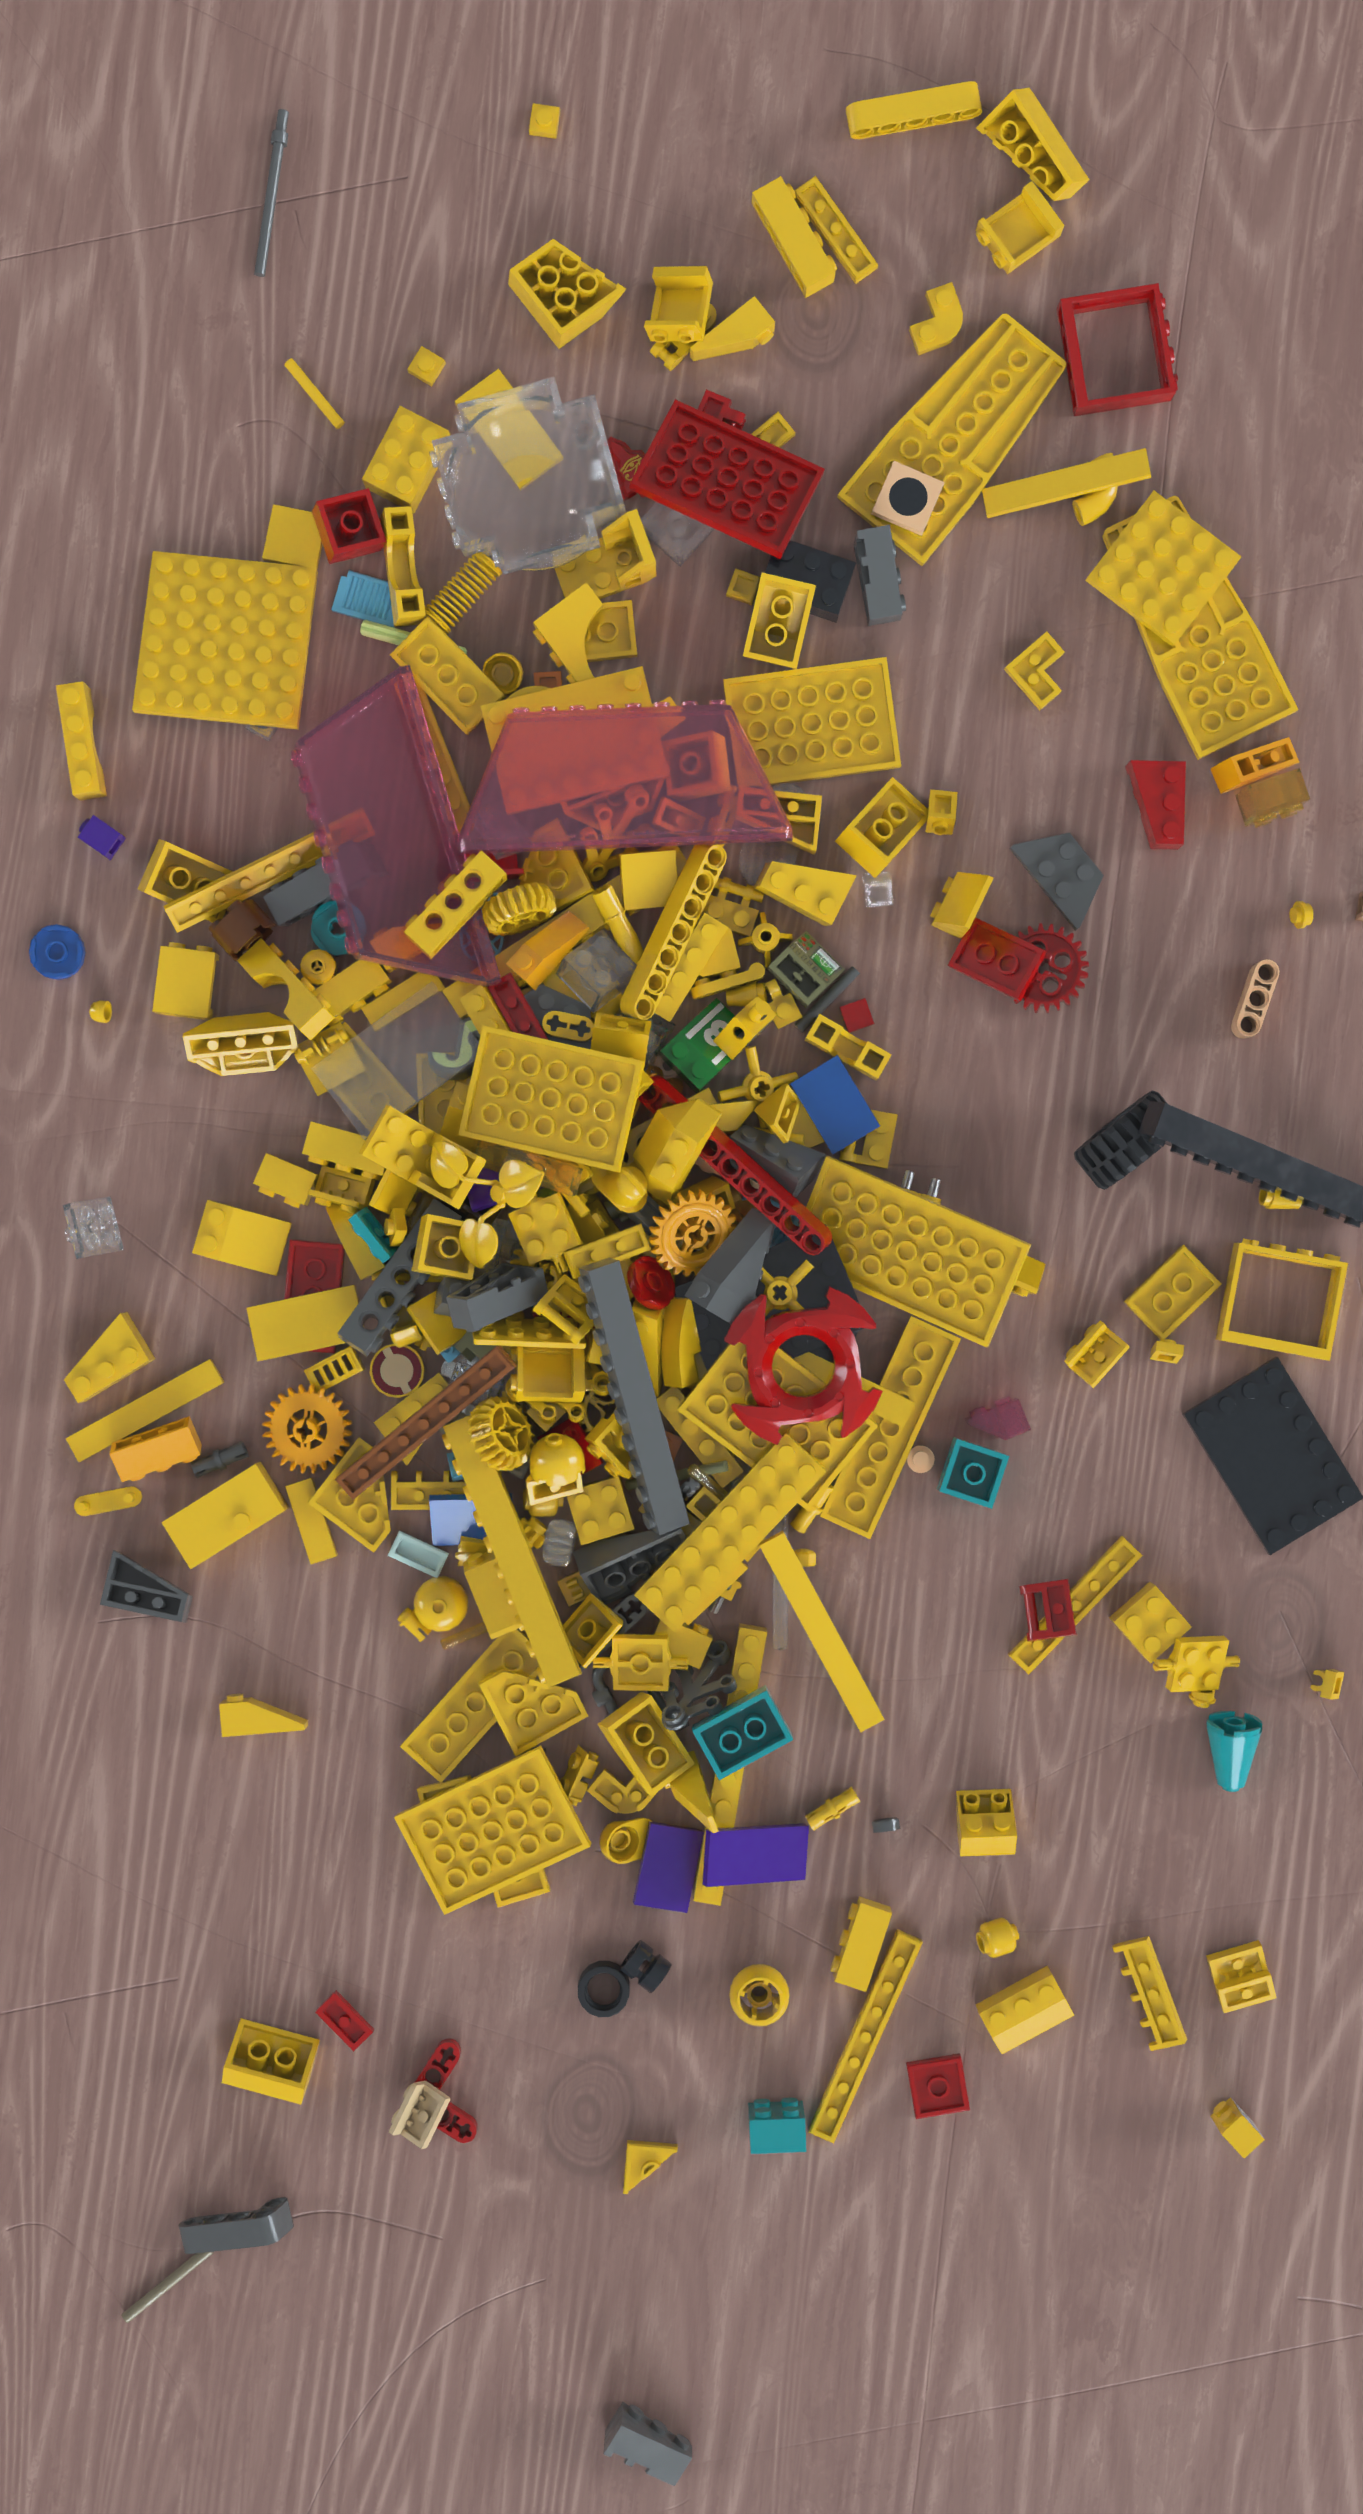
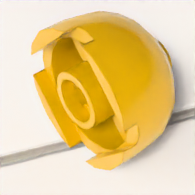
M551 1433L535 1443L530 1452L529 1468L531 1477L537 1483H539V1479L546 1481L547 1486H561L576 1481L578 1479L577 1474L581 1471L582 1473L585 1472V1459L582 1448L575 1439L567 1435Z
M447 1576L432 1577L424 1582L417 1590L413 1602L415 1615L419 1622L427 1629L437 1632L449 1631L458 1626L465 1618L469 1607L466 1590L457 1580Z

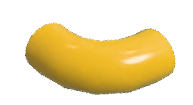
M1106 453L1092 461L1111 457L1113 453ZM1118 486L1088 493L1073 500V510L1081 526L1093 522L1107 512L1116 498Z

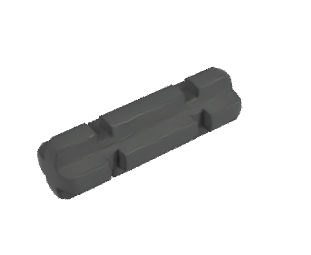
M688 1477L680 1486L684 1504L700 1488V1483L695 1482L694 1477Z

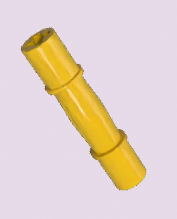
M606 884L594 890L591 895L603 916V921L608 923L617 945L626 958L627 967L630 968L633 974L644 949L634 928L626 917V909L622 907L612 885Z

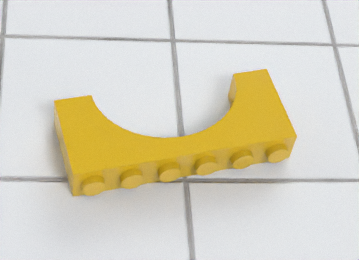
M587 582L533 622V626L536 628L532 631L541 645L547 643L552 650L549 656L558 668L563 665L569 673L566 676L569 684L595 678L589 668L585 655V636L591 621L603 609V604ZM670 696L652 704L660 739L686 720Z

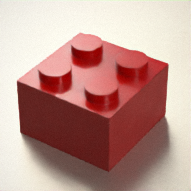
M369 488L316 501L312 514L329 564L382 550L387 541Z

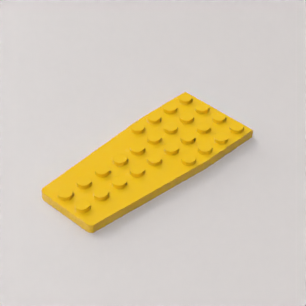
M1002 314L887 433L839 492L837 498L871 526L890 525L892 540H894L895 545L919 565L923 566L974 504L1066 368V361L1011 316ZM893 461L945 482L922 536L871 514Z
M1171 496L1166 499L1190 517L1179 497ZM1134 515L1108 527L1104 531L1102 537L1107 550L1112 546ZM1227 577L1173 647L1135 619L1161 687L1197 760L1299 710L1263 636Z

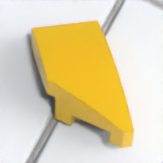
M740 1100L709 1105L722 1112L716 1126L722 1131H733L739 1129L757 1106L758 1101Z

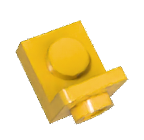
M930 789L925 829L927 833H934L936 835L953 834L958 792Z

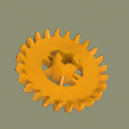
M699 1189L697 1198H695L691 1190H688L687 1199H684L680 1193H677L678 1203H674L671 1199L667 1198L670 1208L665 1209L659 1206L663 1217L652 1216L658 1226H649L651 1233L656 1235L648 1238L651 1244L656 1245L651 1247V1252L659 1254L656 1256V1261L663 1263L665 1270L672 1268L674 1275H678L683 1270L685 1277H688L692 1271L697 1276L702 1267L737 1227L734 1224L736 1220L735 1214H730L731 1206L729 1204L724 1206V1199L722 1197H718L715 1202V1194L713 1192H709L706 1198L702 1189ZM708 1220L711 1222L713 1229L704 1228ZM708 1235H713L711 1241L705 1247L704 1244L707 1242ZM683 1239L684 1243L680 1249L676 1245L675 1240ZM696 1248H703L700 1251L693 1252V1250Z
M300 1384L298 1386V1393L292 1387H289L287 1389L288 1396L283 1393L278 1394L281 1403L277 1401L270 1402L275 1411L268 1410L265 1412V1415L270 1417L271 1420L264 1421L262 1426L268 1427L270 1430L262 1436L272 1438V1441L266 1445V1448H276L272 1458L279 1455L283 1456L280 1465L290 1461V1471H293L297 1465H300V1472L303 1474L307 1467L310 1466L314 1474L317 1472L318 1464L325 1471L328 1468L327 1460L335 1465L337 1463L335 1454L340 1457L345 1455L341 1446H350L349 1441L344 1438L353 1434L352 1431L345 1429L346 1426L352 1424L351 1420L344 1419L349 1410H340L343 1400L334 1402L335 1393L332 1392L326 1396L325 1387H321L316 1392L315 1385L311 1384L308 1391H306L305 1387ZM304 1409V1417L298 1419L293 1415L295 1412ZM315 1411L320 1413L324 1417V1420L319 1422V1420L316 1417H314ZM290 1419L295 1423L292 1434H289L288 1429ZM327 1423L328 1432L326 1438L320 1435L321 1425ZM305 1424H308V1429L312 1430L308 1435H306L305 1430L301 1429ZM291 1437H294L298 1442H301V1446L297 1445ZM314 1439L322 1442L320 1445L311 1448Z

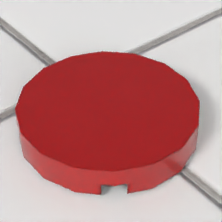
M642 1256L629 1265L627 1271L628 1285L634 1297L644 1307L651 1310H661L668 1306L675 1296V1284L669 1270H665L659 1265L661 1263H658L656 1258Z

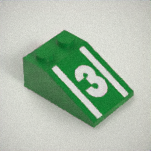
M718 998L714 999L688 1023L659 1053V1057L696 1094L731 1061L713 1041L735 1017ZM741 1028L734 1032L739 1038H743L745 1035Z

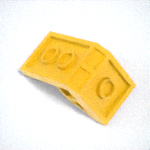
M637 509L626 512L601 531L602 538L550 556L565 598L586 582L597 597L602 599L647 583L656 577V560Z
M387 1104L359 1151V1154L457 1209L461 1207L474 1183L463 1182L459 1179L458 1185L454 1188L440 1186L435 1181L431 1171V1152L434 1143L447 1141L456 1145L464 1152L468 1160V1169L463 1174L466 1177L477 1178L487 1161Z

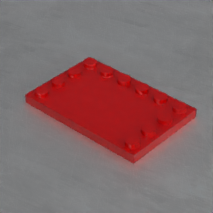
M675 399L633 476L629 489L781 559L825 469Z

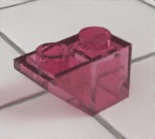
M1010 1395L994 1401L996 1406L989 1409L981 1406L969 1412L970 1416L965 1418L968 1425L1004 1440L1031 1430L1019 1399H1011Z

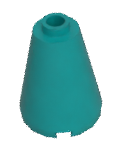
M1219 1711L1210 1714L1209 1720L1207 1719L1206 1723L1217 1784L1225 1791L1237 1792L1246 1784L1263 1730L1262 1721L1248 1713H1244V1717L1235 1716V1711Z

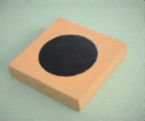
M893 461L871 514L922 536L945 482Z

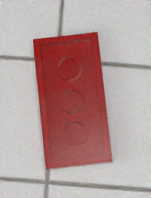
M290 1239L284 1300L341 1288L345 1256L343 1245ZM337 1345L310 1350L309 1352L336 1354Z

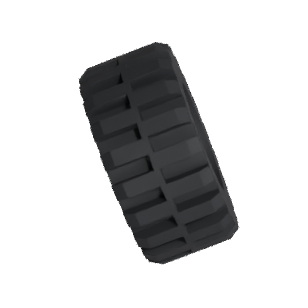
M1150 1091L1102 1127L1074 1152L1075 1160L1098 1188L1105 1190L1114 1185L1162 1148L1148 1143L1149 1137L1138 1133L1149 1101L1168 1104L1159 1092Z

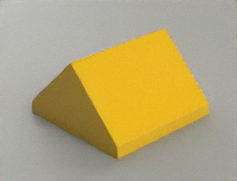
M590 1593L563 1624L575 1657L583 1667L587 1668L623 1626V1620L595 1595Z

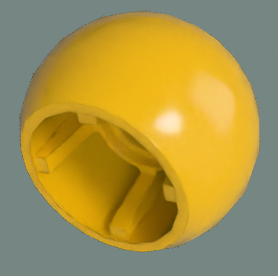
M752 1964L739 1971L733 1979L729 1992L730 2004L738 2018L749 2025L759 2027L770 2025L780 2019L786 2011L790 1997L788 1984L782 1974L775 1968L765 1964ZM771 1984L777 1989L778 1994L771 1992ZM757 1986H762L767 1991L762 1996H755L752 1994V1990ZM745 1993H747V1999L751 2006L748 2007L740 1996L744 1997ZM769 2002H772V2005L765 2009H757L758 2007H764Z

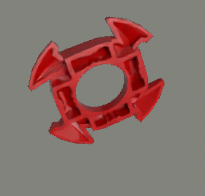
M830 1286L826 1294L827 1299L830 1301L827 1308L783 1311L772 1315L767 1320H765L767 1297L765 1294H761L743 1308L732 1322L724 1339L725 1342L733 1346L739 1342L745 1344L749 1386L757 1405L732 1403L731 1409L743 1425L760 1438L776 1445L779 1444L782 1438L779 1433L781 1425L821 1421L834 1417L841 1412L840 1436L845 1438L865 1422L874 1411L883 1391L874 1387L868 1391L862 1389L859 1351L854 1334L850 1329H875L876 1323L863 1306L849 1295ZM798 1335H810L822 1340L830 1348L834 1358L833 1374L827 1385L820 1391L806 1396L794 1395L782 1389L776 1382L772 1371L773 1357L779 1346L789 1338Z

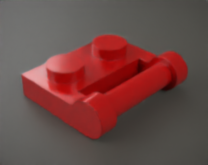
M1068 1579L1019 1586L1020 1595L1024 1596L1029 1630L1026 1633L1027 1642L1077 1635ZM1042 1592L1047 1630L1039 1629L1035 1593Z

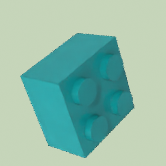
M953 1437L936 1489L939 1492L992 1509L1010 1456Z
M788 2097L783 2098L781 2102H770L769 2099L762 2098L754 2100V2103H748L751 2154L807 2152L803 2101Z

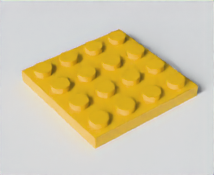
M1153 490L1085 581L1173 647L1241 559V556Z

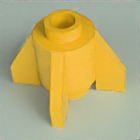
M765 912L759 913L760 925L756 926L753 930L752 936L739 939L737 942L738 947L752 945L757 952L764 954L765 968H768L771 964L770 953L778 947L779 942L792 941L793 936L788 933H779L773 924L767 923ZM762 933H767L771 939L767 942L761 939Z

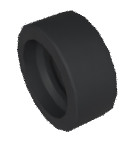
M597 1961L590 1964L582 1972L578 1982V1999L581 2006L589 2014L596 2017H611L618 2014L626 2006L630 1994V1981L628 1976L619 1970L620 1966L611 1961ZM599 1973L613 1975L620 1985L618 1998L608 2005L595 2003L588 1994L589 1981Z

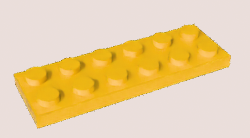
M519 1629L497 1637L400 1745L406 1753L440 1783L443 1782L497 1721L478 1682L501 1669L534 1679L537 1677L536 1668L540 1667L536 1656L531 1658L525 1643L529 1639Z

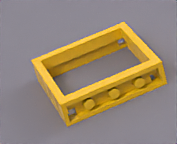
M1243 1238L1242 1243H1234L1216 1340L1330 1361L1348 1263L1340 1262V1256L1324 1254L1323 1258L1314 1257V1251L1297 1248L1296 1253L1287 1252L1286 1246L1270 1243L1269 1248L1258 1246L1259 1241ZM1243 1253L1332 1270L1317 1347L1229 1331Z

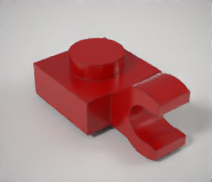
M706 389L697 410L723 422L725 421L740 430L743 429L746 419H744L746 414L730 408L732 404L731 399Z

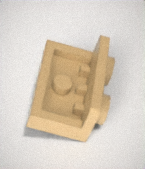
M420 2081L412 2083L405 2090L403 2095L404 2101L400 2109L392 2117L389 2133L393 2136L401 2134L419 2148L425 2149L428 2147L451 2098L429 2082Z

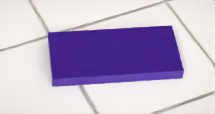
M799 1823L718 1828L719 1832L716 1833L706 1829L703 1869L704 1886L715 1887L805 1880L809 1825Z

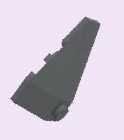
M681 1527L662 1535H658L653 1531H646L598 1540L574 1551L573 1554L580 1576L588 1589L607 1605L628 1595L632 1591L631 1587L639 1580L646 1581L651 1576L650 1572L657 1566L662 1565L687 1537Z

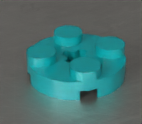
M328 901L314 912L311 936L321 950L339 957L353 953L363 943L364 937L367 934L365 919L353 904L343 901ZM334 922L339 924L345 923L346 926L343 928L345 932L342 935L339 933L332 934L331 931L334 929L332 924Z

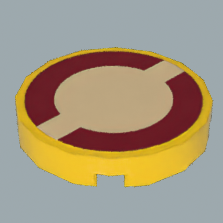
M390 1344L376 1352L371 1361L369 1373L372 1383L379 1392L388 1397L400 1398L410 1395L420 1387L424 1379L425 1366L423 1358L416 1349L408 1345L398 1348L394 1344Z

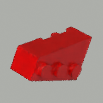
M1130 760L1125 768L1127 775L1129 774L1133 794L1140 809V817L1150 849L1178 850L1184 845L1186 761Z

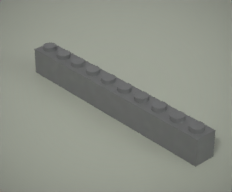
M609 1257L580 1267L581 1276L578 1278L581 1290L586 1293L588 1300L586 1311L589 1318L593 1319L595 1326L593 1337L596 1344L601 1348L602 1357H600V1363L604 1372L608 1374L610 1381L607 1384V1388L617 1407L614 1410V1414L618 1424L623 1429L622 1443L625 1450L629 1451L631 1459L629 1469L632 1476L636 1477L638 1485L636 1495L640 1503H643L645 1510L643 1521L648 1529L658 1535H662L690 1523L620 1261Z

